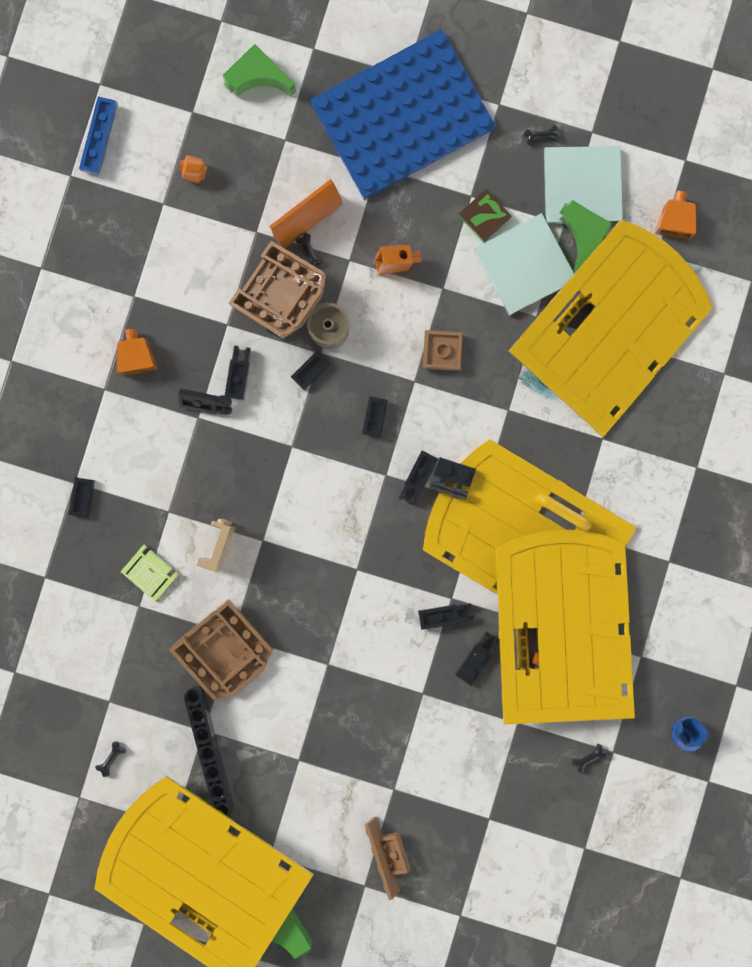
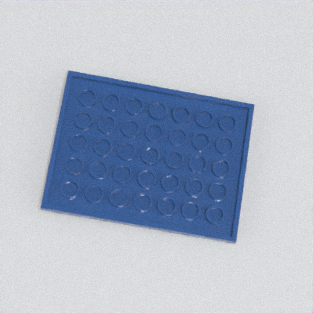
M442 29L310 99V104L363 200L496 129L495 123Z

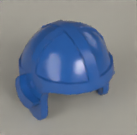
M693 717L681 718L671 727L673 729L671 738L682 751H697L703 742L708 740L707 729Z

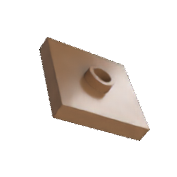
M425 330L423 369L461 371L463 332Z

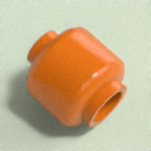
M188 155L185 161H180L178 171L182 172L181 176L184 180L200 183L201 180L205 179L207 165H205L203 159Z

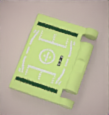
M144 544L123 568L121 573L156 602L179 574L175 572L170 577L168 574L173 568L152 550L146 555L143 554L147 549V546Z

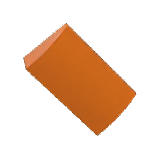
M332 179L269 226L274 239L281 247H288L343 204Z

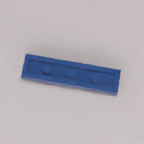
M97 97L79 170L98 176L100 174L118 106L116 100Z

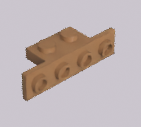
M373 817L365 824L366 834L372 846V853L376 858L378 872L381 874L384 883V890L387 893L388 899L392 900L400 891L395 875L408 873L411 868L399 832L382 835L377 817Z

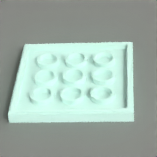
M620 146L544 148L545 214L547 224H564L559 220L562 215L559 212L565 203L568 204L572 200L610 223H618L620 220H623Z
M542 213L474 249L509 316L562 289V286L574 275Z

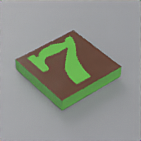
M487 189L458 214L461 220L483 243L512 217Z

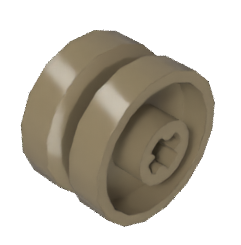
M326 302L317 305L307 318L310 338L321 348H337L349 336L350 325L347 313L335 303ZM329 323L331 327L326 328V324Z

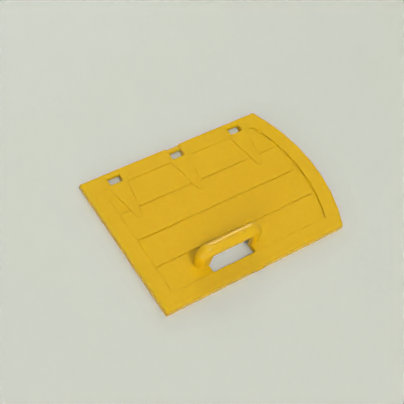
M620 220L574 275L562 286V289L508 352L601 437H604L713 307L699 278L677 251L648 230ZM579 291L580 294L576 297V299L559 317V319L556 322H554L553 320L556 318V316L573 298V296ZM592 303L595 308L571 336L563 331L585 304ZM692 317L695 321L688 327L685 323ZM654 361V362H656L658 365H657V366L655 367V369L651 372V371H650L649 369H647V368H648V367L651 365V363ZM617 406L620 410L613 417L610 412Z
M489 439L460 463L476 469L470 488L462 486L461 489L468 492L466 500L452 498V495L443 492L442 494L439 493L428 519L423 550L497 594V589L493 587L497 582L496 547L527 534L550 530H566L541 515L539 511L542 507L549 509L577 526L575 530L609 536L624 542L625 547L637 527ZM447 480L445 485L456 488L457 483ZM552 492L553 494L557 495L558 497L562 498L563 500L582 510L583 512H585L584 515L581 516L580 514L576 513L575 511L571 510L570 508L566 507L565 505L561 504L555 499L549 497L550 493ZM445 551L455 556L453 562L442 556Z
M550 530L527 534L496 547L503 724L635 718L625 543L594 532ZM615 563H621V575L615 574ZM624 623L625 635H619L618 624ZM528 628H537L539 669L529 667ZM514 629H516L518 670H515ZM622 684H627L628 696L622 695Z
M165 776L139 796L117 823L100 860L95 890L207 967H256L311 880L313 873L234 822L227 815L170 777ZM180 792L190 798L187 803L177 797ZM230 825L241 832L238 837L228 831ZM281 860L292 866L289 871L279 865ZM178 912L211 934L206 945L171 923Z

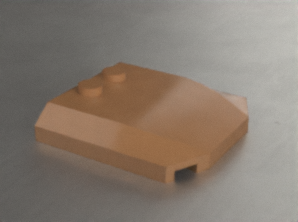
M270 241L261 254L262 261L244 288H238L228 304L283 339L302 327L323 296L326 274L285 248Z
M227 599L182 636L169 651L213 700H217L221 697L237 694L263 672L273 648L233 602Z

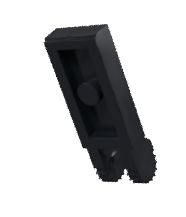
M235 345L229 364L225 396L231 399L244 400L250 367L251 348L246 347L244 361H239L240 349L239 346Z
M182 388L178 392L179 407L215 415H229L232 413V408L230 407L232 399L228 396H216Z
M423 450L420 452L404 483L405 486L399 499L403 500L410 487L416 490L409 503L412 506L414 505L419 493L424 489L438 458Z
M471 603L418 610L421 630L473 620V615L467 614L458 617L457 610L471 608Z
M487 631L478 643H475L455 673L457 677L470 686L473 685L500 642L496 638L492 641L488 650L482 647L490 636V633Z

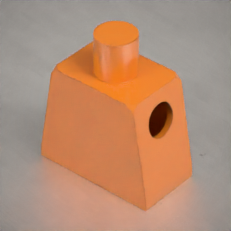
M675 192V199H670L664 204L655 234L691 239L696 234V205L686 202L687 192Z
M410 245L381 246L375 256L377 274L384 275L408 271L413 263H421V252H411Z
M137 329L125 330L127 340L117 343V373L127 375L157 370L148 340L138 338Z

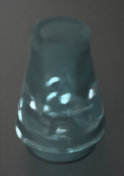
M528 369L519 377L523 385L534 390L539 395L547 389V386Z

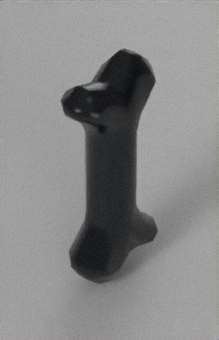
M554 124L550 130L533 132L529 129L525 130L524 136L527 138V144L530 146L533 141L546 138L558 141L561 137L557 132L558 127Z
M305 233L302 238L296 240V243L304 247L309 263L316 267V265L322 264L323 260L315 256L310 244L311 235Z
M118 741L113 742L111 753L105 762L101 765H96L95 769L100 771L103 777H108L110 775V766L118 755L126 753V749L121 747Z
M596 744L594 752L582 759L574 758L572 765L577 767L579 773L583 774L586 765L598 758L606 759L608 752L602 749L601 744Z

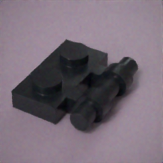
M439 457L433 476L441 479L439 483L431 481L429 488L437 490L436 492L440 494L443 492L452 495V498L455 499L461 498L466 500L468 492L461 489L462 486L470 488L476 469ZM446 480L457 483L456 488L446 486Z

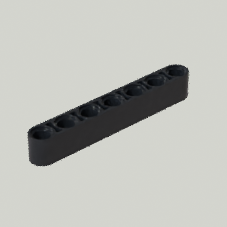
M192 686L185 692L184 701L211 805L221 811L219 806H226L228 812L224 814L230 817L234 804L206 696L200 686ZM191 691L198 693V700H193L190 697ZM196 710L203 712L204 717L202 719L195 716ZM205 729L208 731L209 736L202 737L200 730ZM210 748L214 755L207 756L205 749ZM215 767L218 770V774H211L209 768ZM220 786L223 789V793L215 792L214 787Z

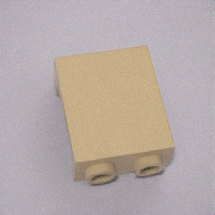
M218 518L217 521L211 522V525L221 528L212 558H199L196 566L213 572L222 569L236 528L231 526V521Z

